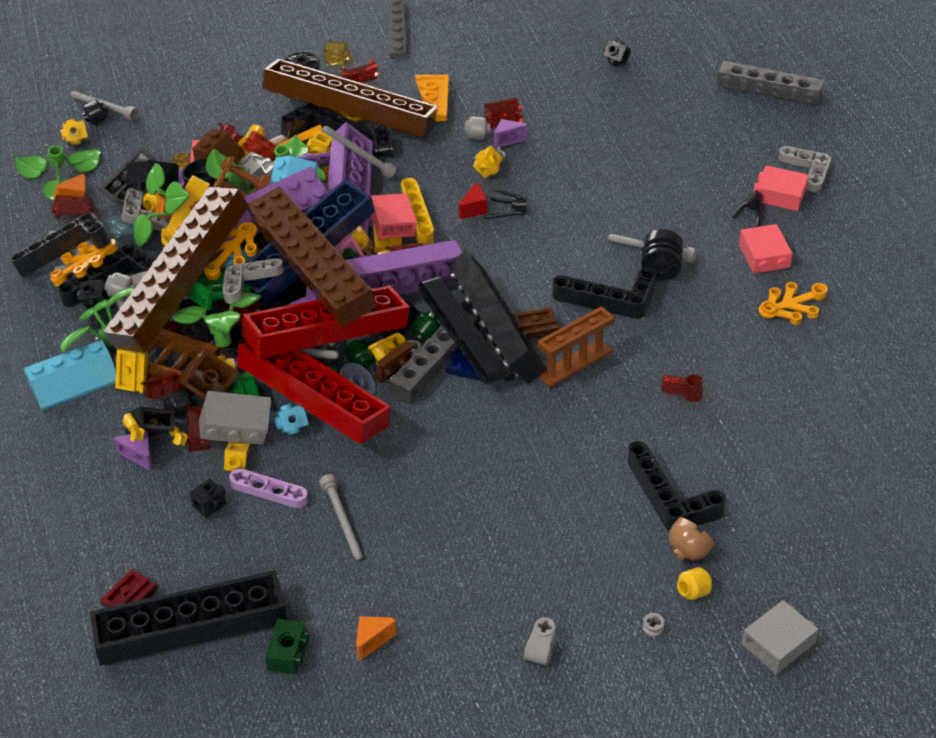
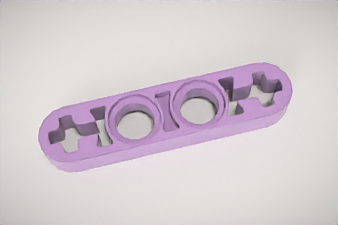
M236 469L229 475L231 487L237 491L293 508H302L308 503V494L304 487L244 469ZM256 483L265 484L261 488L253 487ZM280 488L284 490L281 494L273 493L275 489Z

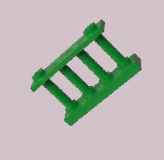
M220 268L221 276L216 280H209L206 278L203 270L186 294V297L206 310H211L212 300L224 299L223 284L225 271ZM244 283L243 292H251V286Z

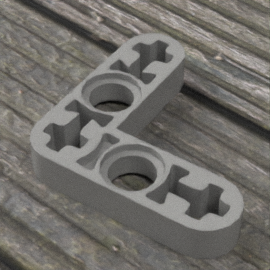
M783 146L779 149L778 159L781 162L811 168L808 174L807 189L811 192H819L825 182L831 157L824 153L790 146Z
M129 188L126 192L121 219L125 223L135 225L137 218L141 214H145L147 217L149 214L156 213L140 209L143 198L141 190ZM171 217L151 218L152 229L161 231L162 228H167Z
M269 259L228 267L225 270L223 284L225 302L236 303L243 298L245 281L282 274L284 272L282 260Z

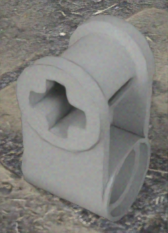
M540 618L535 622L531 636L526 643L524 660L548 666L556 639L554 634L555 623L552 619Z

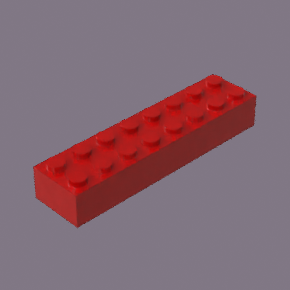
M391 285L372 289L377 307L343 327L338 324L319 300L243 314L242 336L259 358L269 357L407 327L410 307Z
M247 341L238 345L237 366L361 445L389 427L390 405L305 352L295 350L259 358Z

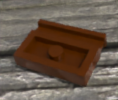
M552 307L513 314L528 338L550 335L559 330Z
M407 340L377 361L379 365L376 367L374 378L379 383L385 379H390L396 371L401 369L405 362L410 360L412 352L410 349L413 345Z

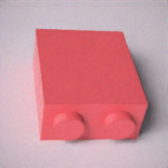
M765 166L764 171L759 173L758 183H755L753 191L757 190L764 196L762 203L798 211L807 189L809 175Z
M407 193L372 196L375 213L371 215L378 239L415 236L417 222Z
M777 224L740 230L739 246L753 274L790 268L792 252Z

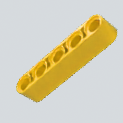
M413 178L403 179L401 181V194L407 193L417 222L415 231L418 246L434 244V228L418 183Z

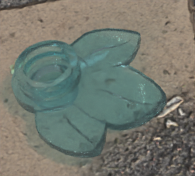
M113 215L103 221V224L110 227L108 235L112 238L119 237L122 234L129 236L134 233V225L122 221L121 215Z

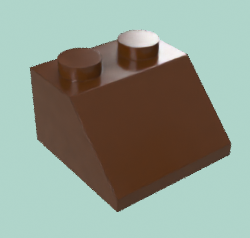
M213 128L192 148L195 161L207 159L213 149H216L226 157H234V164L245 155V151L227 132Z
M204 348L189 362L177 381L205 399L207 391L225 393L239 371Z

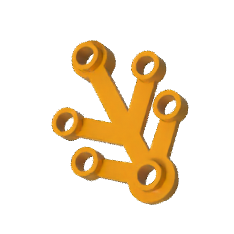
M244 222L237 229H232L227 238H235L223 242L218 251H224L214 262H209L205 267L204 272L207 279L216 280L221 276L220 267L232 253H234V265H237L239 262H242L241 264L246 263L240 248V244L244 240L246 241V254L248 256H255L257 254V246L253 242V238L257 233L255 224Z
M111 239V243L101 249H97L94 245L89 246L87 242H83L77 246L81 255L72 256L70 252L63 254L61 260L65 265L75 263L62 271L56 269L50 274V279L54 286L58 287L61 283L68 280L66 275L72 271L77 278H81L86 275L90 264L94 268L101 266L105 256L111 255L117 250L116 241Z
M788 282L785 287L783 301L779 303L775 302L780 299L781 290L775 287L771 288L768 300L762 302L759 306V314L765 318H774L776 316L787 318L794 325L802 322V314L800 312L806 313L808 318L815 319L819 315V308L800 303L812 299L817 301L823 300L827 296L828 288L825 284L815 283L812 286L811 292L792 298L793 294L797 293L798 285L795 282ZM783 309H790V310H795V311H799V312H789V311H785V310H783Z

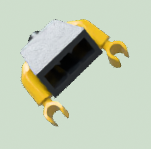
M138 407L125 413L122 423L125 433L131 434L130 440L135 442V439L143 442L144 433L148 432V436L169 433L171 436H174V444H181L182 446L186 444L188 435L179 432V428L174 424V410Z

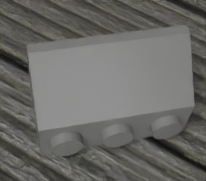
M207 391L199 418L200 439L263 445L268 431L271 398Z

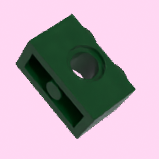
M277 618L265 656L267 671L296 674L298 666H301L303 663L304 646L307 647L309 643V632H306L305 622Z

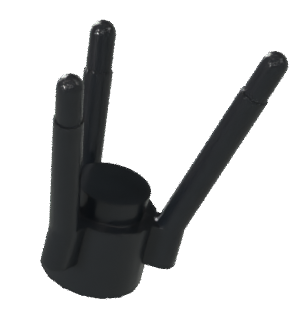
M496 188V192L514 198L491 197L490 200L511 203V209L515 210L485 215L484 218L521 215V212H526L527 197Z
M757 190L752 191L744 203L732 215V218H735L746 206L752 210L758 209L756 227H760L762 210L765 206L762 203L764 200L762 193Z

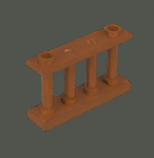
M230 156L222 161L220 165L222 170L213 187L238 189L223 181L228 171L252 183L255 187L253 193L267 187L271 177L265 174L261 175V177L251 175L233 165L232 162L235 158ZM239 189V191L241 192V194L243 195V197L249 195V194H247V193H245L244 191H242V190Z
M601 306L538 340L537 347L548 356L547 371L538 378L550 388L613 353V349L603 342V333L605 328L615 323V317ZM595 334V341L588 345V338ZM579 343V350L572 354V346ZM564 351L563 359L556 362V355Z
M162 329L146 351L149 355L154 347L164 349L154 362L148 361L147 377L192 391L177 381L182 374V371L179 370L189 358L194 359L204 348L215 356H220V350L215 345ZM172 352L181 354L171 368L162 365Z

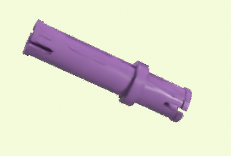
M331 152L305 153L302 156L294 157L309 161L315 159L312 161L320 165L330 163Z

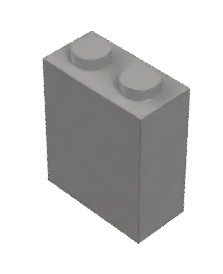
M782 600L744 629L741 644L777 674L816 643L819 629L812 621L807 620L798 613L795 607Z

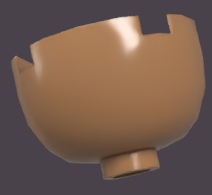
M680 517L672 525L669 532L668 540L670 546L674 549L673 555L682 561L685 558L690 561L705 558L712 550L715 542L705 531L701 533L697 530L696 524Z

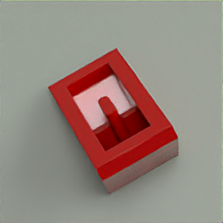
M475 183L460 201V219L487 214V199L478 183Z

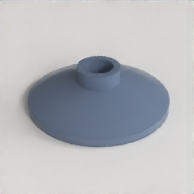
M347 363L341 368L340 375L370 394H374V379L364 367L356 363Z

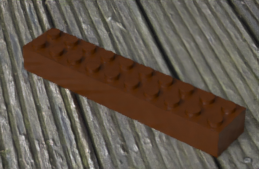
M277 59L264 69L262 88L270 93L283 94L287 98H296L303 103H312L320 108H329L333 112H342L350 117L362 118L366 122H375L381 126L392 127L399 132L411 133L415 137H424L435 125L438 109L436 105L282 59Z
M280 186L248 203L249 207L247 209L252 222L341 327L377 307L372 289Z
M209 187L204 192V195L195 204L188 217L185 218L169 243L163 248L158 258L153 262L150 269L142 277L139 284L131 292V295L103 333L116 349L143 353L147 351L249 207L239 189Z

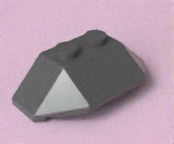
M140 147L98 190L111 201L124 204L127 190L134 188V186L126 185L127 163L144 160L155 161V158L143 147ZM146 188L145 190H141L143 192L144 197V195L148 193V191Z

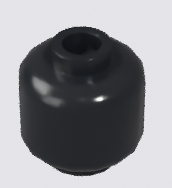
M94 99L83 106L84 113L82 115L87 123L90 121L93 125H96L107 119L109 111L102 100Z
M180 388L168 392L166 398L163 399L165 409L174 410V418L190 414L193 411V405L196 404L193 393H189L185 388Z

